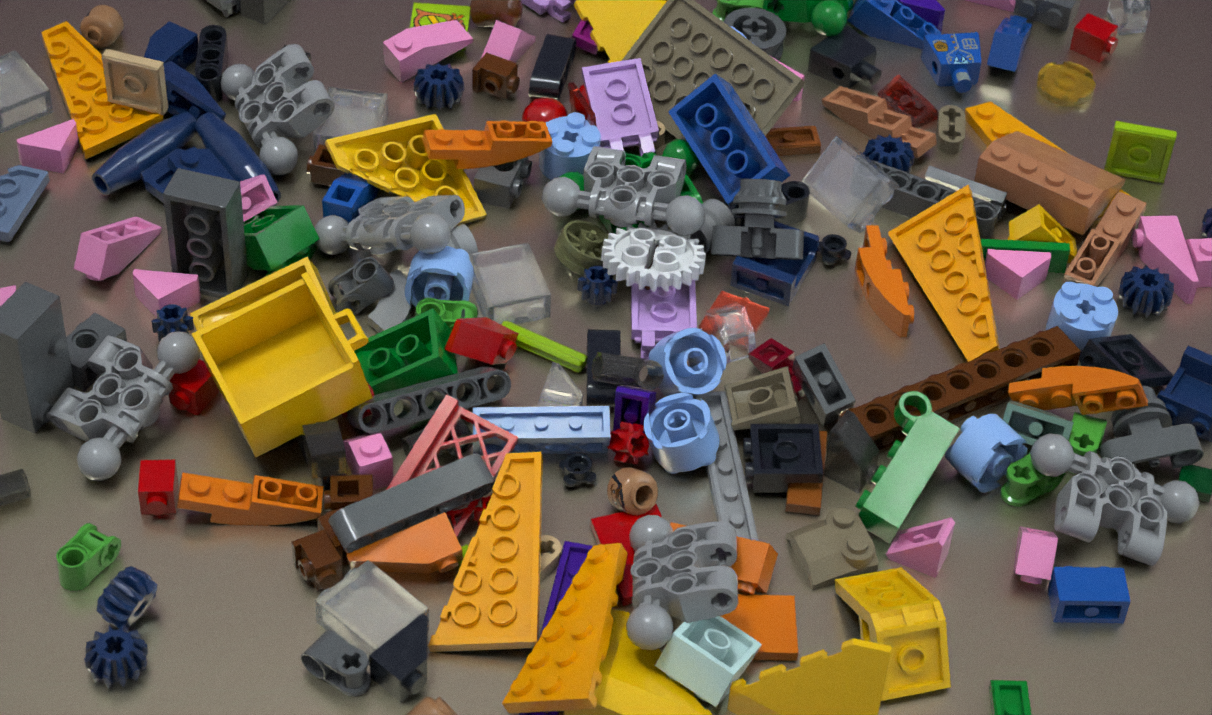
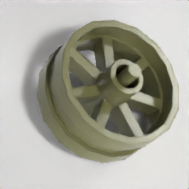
M581 220L570 221L564 226L561 235L555 242L554 251L556 257L565 267L584 276L585 269L588 270L593 266L603 267V261L601 260L604 239H608V234L590 222Z

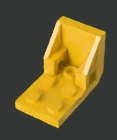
M902 567L834 579L836 594L859 615L861 640L892 646L881 701L951 688L946 618L940 601Z

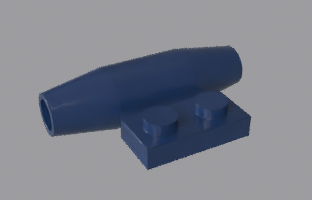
M184 111L154 124L123 145L92 175L95 187L102 194L108 195L142 179L146 190L164 203L163 192L174 175L167 165L168 156L184 151L182 148L197 133L195 129L197 120L191 113Z
M212 112L201 115L195 123V129L206 149L192 147L168 156L167 165L174 174L178 168L239 182L264 174L277 202L281 198V192L264 162L235 129Z

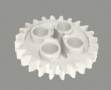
M639 223L638 228L629 226L626 228V231L617 228L616 234L609 233L608 239H604L601 260L603 261V268H608L607 274H616V281L626 279V286L636 283L639 284V290H642L645 286H650L652 292H655L657 287H662L667 292L669 291V286L679 290L681 289V283L690 286L692 280L698 281L699 275L704 272L706 253H704V246L698 245V239H690V235L682 236L668 230V225L666 224L662 228H657L655 223L650 227H645L644 224Z

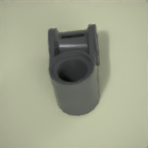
M366 257L330 280L328 290L331 296L336 298V309L338 312L349 308L356 315L379 298L386 296L393 288L394 281L392 276L375 258Z
M332 630L325 631L301 655L303 665L312 675L323 679L345 695H362L371 686V677L366 670L369 663L367 654Z

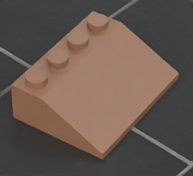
M1019 131L996 139L987 147L978 159L974 179L975 182L1006 192V200L1027 210L1041 205L1060 225L1081 235H1084L1125 183V179Z

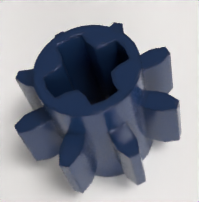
M593 266L588 270H584V278H578L577 290L582 292V300H586L591 305L599 306L606 302H611V295L617 294L618 281L613 280V275L607 274L608 269L602 266Z
M174 304L166 305L161 310H157V319L151 320L153 333L158 334L159 342L171 332L180 331L189 334V331L194 330L193 317L188 316L187 308H181Z

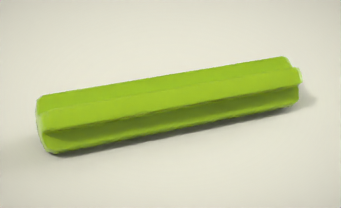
M503 321L501 324L519 333L515 343L520 348L578 373L582 372L587 364V356L579 351L510 321Z

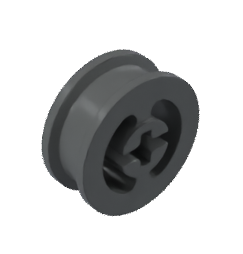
M742 8L726 16L724 23L739 30L750 42L754 43L768 55L778 61L781 59L784 50L783 42L786 37V26L777 15L760 8Z

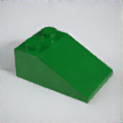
M304 205L270 206L244 221L247 265L254 270H269L270 273L276 272L287 265L286 261L291 257H298L310 251V245L320 239Z
M433 308L369 337V341L365 346L354 351L359 359L366 381L373 389L375 395L458 373L455 353L445 350L452 330Z

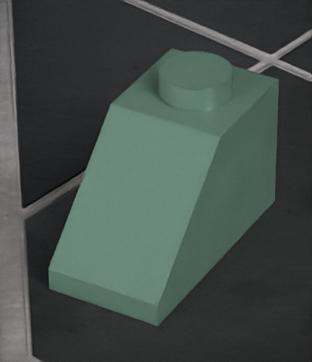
M1012 400L1008 402L1003 420L1027 442L1026 444L1033 445L1038 438L1049 433L1062 435L1065 439L1069 440L1074 424L1072 421L1047 411Z

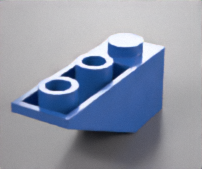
M857 0L847 19L848 22L869 37L919 49L923 47L924 35L942 33L933 24L925 21L909 7L904 6L897 0Z
M1010 15V18H1004L995 30L987 65L1014 72L1017 70L1033 25L1027 23V18L1017 15Z
M345 173L333 181L322 199L323 217L335 215L342 217L350 223L353 219L360 216L358 209L373 201L380 189L366 183V180L354 174Z

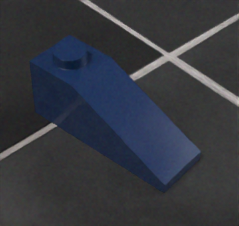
M169 21L150 37L144 58L161 61L163 64L172 61L181 68L186 69L197 57V33Z
M172 61L163 64L168 112L175 116L187 111L196 120L201 115L212 112L224 121L226 113L194 75Z

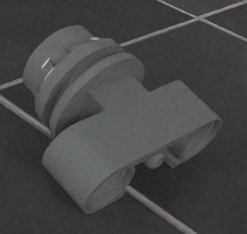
M768 179L740 180V189L733 198V204L739 205V209H732L731 215L744 217V227L713 226L711 255L803 260L804 231L774 228V219L787 218V212L780 211V207H786L787 203L781 191V181Z
M1142 386L1148 399V406L1115 410L1111 416L1115 438L1104 442L1099 447L1101 458L1124 457L1135 468H1137L1135 463L1148 461L1151 467H1156L1160 464L1159 458L1169 456L1174 469L1192 465L1200 461L1204 456L1195 427L1191 424L1171 426L1172 419L1165 403L1157 398L1154 390L1148 386Z

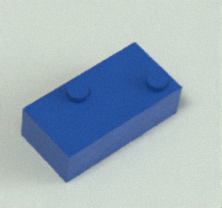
M717 74L711 76L668 111L728 205H730L734 196L739 191L741 179H768L783 182L791 176L732 85Z

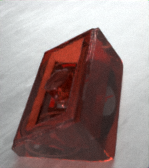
M899 74L877 93L880 98L886 99L887 105L895 112L911 116V123L914 128H919L938 119V111L935 106Z

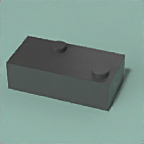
M178 168L163 192L172 272L198 275L200 294L223 298L241 289L248 277L240 182Z
M25 281L0 307L1 419L35 434L44 423L50 421L47 418V413L66 388L75 389L60 296Z

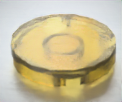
M1063 61V65H1055L1056 62H1052L1042 67L1038 73L1036 81L1037 90L1042 97L1051 103L1070 107L1083 105L1091 100L1094 94L1096 82L1093 80V75L1080 64Z

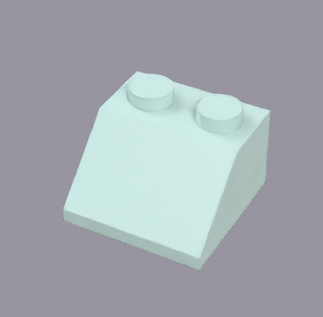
M721 616L690 623L684 621L672 633L655 666L665 672L670 679L678 681L693 691L701 700L717 707L730 692L731 682L739 680L762 644Z

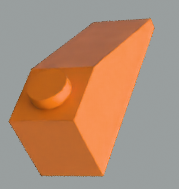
M445 512L346 554L351 571L431 574L439 570V573H445L456 568L459 565L458 562L463 560L462 548Z
M671 522L670 524L673 531H675L679 527L686 526ZM737 537V559L730 568L737 574L738 593L754 595L755 592L767 594L778 553L770 543Z

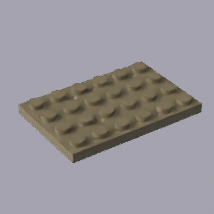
M667 0L622 59V61L636 58L641 59L656 120L660 121L665 126V129L677 139H685L668 111L714 74H717L732 85L765 136L806 84L800 77L694 0Z

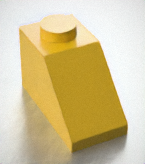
M1041 205L1033 207L1008 222L1010 235L1008 240L1069 243L1070 254L1067 263H1071L1077 254L1076 239Z

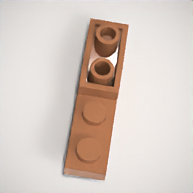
M1118 191L1096 229L1092 228L1064 273V278L1075 283L1089 284L1097 287L1129 244L1132 232L1138 224L1140 216L1146 211L1147 203Z

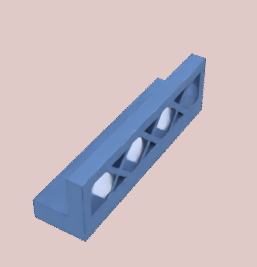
M609 406L473 407L474 414L518 437V442L511 453L592 454L609 452V449H607L611 438ZM473 425V435H474V434H476V432H475V428H474V425ZM498 437L483 440L487 455L502 451L507 443ZM473 442V454L478 453L482 455L479 442Z

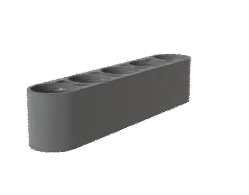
M863 160L856 165L852 188L853 195L856 198L909 218L916 216L957 191L872 160ZM973 196L980 239H992L998 209L994 204Z
M480 367L374 395L372 399L348 410L347 419L354 428L368 433H378L432 418L446 394L458 400V405L464 409L500 400L509 393L511 380L509 375L502 370ZM491 376H494V387L491 390H488V379ZM463 383L465 392L458 399L456 391L459 385ZM433 392L434 401L431 406L427 407L425 404L426 396ZM399 400H402L403 410L396 416L394 406ZM371 408L372 418L368 423L364 424L362 421L363 413L366 409Z
M478 453L471 454L346 506L335 512L328 522L344 551L350 553L487 495L492 491L495 479L481 455Z

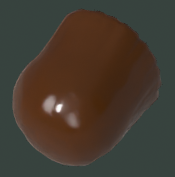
M472 0L470 2V16L477 27H494L496 20L515 27L523 14L521 0Z

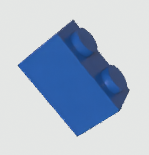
M1106 566L1053 567L1051 580L1048 585L1053 623H1124L1131 602L1124 568H1109Z

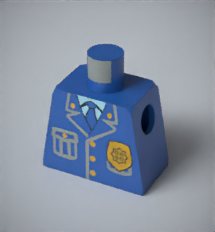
M978 32L924 35L921 60L937 86H954L957 92L965 93L972 88V85L978 83L982 61Z

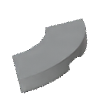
M398 269L390 273L394 281L393 288L386 296L379 298L376 309L368 315V324L378 333L410 319L412 302L409 305L405 298L407 279Z

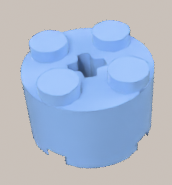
M577 112L545 122L553 142L551 147L539 152V168L541 172L550 180L566 172H579L584 175V167L593 146L600 147L601 135L598 128L586 120L583 114Z
M446 246L441 252L434 254L418 251L411 261L405 285V298L409 305L412 302L416 307L417 303L425 298L469 301L474 278V269L469 260V254L463 249H455L450 246Z
M1075 282L1064 283L1054 297L1046 323V330L1058 326L1081 352L1089 339L1111 336L1118 316V308L1112 298V291L1103 286L1096 287Z
M687 328L667 335L649 353L652 378L665 396L676 393H688L694 397L707 393L718 386L723 370L726 369L727 360L722 344L715 336L709 335L699 328Z
M676 393L660 399L655 404L656 409L650 415L647 413L644 419V431L657 462L664 467L667 473L676 474L678 472L692 471L701 466H708L715 461L720 438L710 409L704 400L695 399L692 394Z
M987 414L979 419L971 416L962 424L960 429L962 433L956 442L948 448L945 458L980 492L985 493L1001 486L997 480L1006 475L1007 468L1011 463L1026 456L1028 448L1023 445V443H1027L1026 440L997 414Z

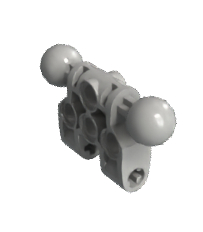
M291 44L282 48L260 64L256 71L245 64H235L227 67L221 77L223 93L235 101V107L239 112L240 120L245 124L255 145L260 148L259 158L264 162L270 174L273 175L287 174L297 165V148L286 138L306 137L330 117L335 109V104L323 83L318 80L308 81L313 76L314 67L303 48L298 44Z
M593 146L584 167V191H580L579 186L567 177H556L543 188L542 201L544 207L558 217L569 216L577 208L588 209L589 216L593 218L604 215L606 220H610L613 225L618 227H629L633 224H638L640 221H644L646 226H653L655 220L666 221L672 231L682 236L692 235L699 231L705 221L703 205L689 195L680 196L686 174V159L654 155L650 166L642 169L635 165H625V150Z
M457 195L428 196L417 202H414L407 196L381 197L359 208L360 216L353 219L350 223L342 217L335 215L321 218L314 227L320 239L314 243L320 251L329 255L343 253L349 246L356 251H371L373 255L385 254L397 249L408 250L413 246L423 253H438L449 243L451 230L463 219L465 213L464 203Z
M176 331L162 338L157 347L159 363L154 370L153 365L139 346L113 336H106L87 361L88 367L100 376L95 381L93 389L88 393H83L72 388H66L47 413V418L55 426L86 441L80 447L77 454V462L80 472L87 478L102 481L109 479L117 473L121 464L119 451L124 441L133 443L138 436L137 432L150 426L158 419L160 415L159 407L163 403V397L169 395L173 389L172 384L169 382L175 373H186L196 366L200 357V351L190 334Z
M1049 433L1038 438L1030 451L1031 462L1034 468L1044 476L1056 477L1067 471L1076 474L1057 494L1055 531L1085 542H1091L1098 531L1099 525L1105 528H1114L1118 532V553L1150 566H1154L1162 554L1167 521L1178 524L1186 522L1195 516L1200 505L1196 490L1187 482L1173 480L1163 486L1155 484L1153 474L1147 472L1140 473L1124 457L1100 458L1097 453L1087 451L1084 456L1075 454L1071 443L1059 434Z
M646 515L637 519L629 533L630 544L635 551L633 565L630 569L633 577L632 607L634 610L626 623L628 637L635 646L644 650H656L665 646L673 632V622L670 615L683 622L690 623L721 616L736 609L738 605V578L736 572L730 568L737 559V535L734 526L724 521L679 527L673 531L668 521L658 515Z

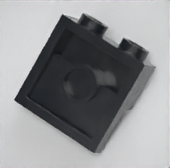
M1132 334L1089 339L1079 356L1081 366L1122 372L1138 378L1142 386L1157 387L1168 385L1173 377V374Z
M751 424L750 438L743 439L744 458L751 459V462L745 463L746 483H752L753 492H787L788 483H823L819 424Z

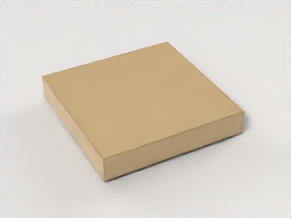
M106 49L102 54L108 102L164 115L168 110L163 62Z

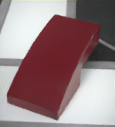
M770 338L748 353L749 360L761 374L788 366L797 400L800 401L806 396L792 371L795 358L794 351Z

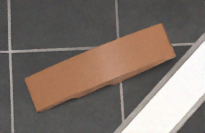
M842 86L822 99L823 106L844 122L874 140L877 135L887 137L890 134L892 138L902 137L903 142L911 143V149L914 151L913 156L919 158L937 144L935 133L912 127L911 116L887 110L886 99Z

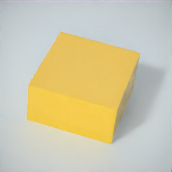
M308 272L301 274L302 279L192 333L207 369L255 457L373 398L359 359L354 352L368 343L369 340L351 309L347 308L332 315ZM350 322L357 334L349 340L346 339L339 327Z

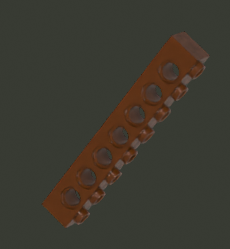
M1058 326L1046 331H1039L1031 337L1012 342L1004 348L994 352H987L967 363H960L952 369L939 374H933L925 380L903 386L888 395L876 397L868 403L845 410L839 414L836 437L855 461L860 463L889 451L896 439L903 443L907 435L902 433L903 428L896 422L894 409L904 393L917 391L924 394L931 402L932 412L954 424L1011 400L1008 394L1009 383L1039 379L1042 377V368L1077 366L1081 350ZM911 405L904 406L909 414L921 416L920 411L916 407Z

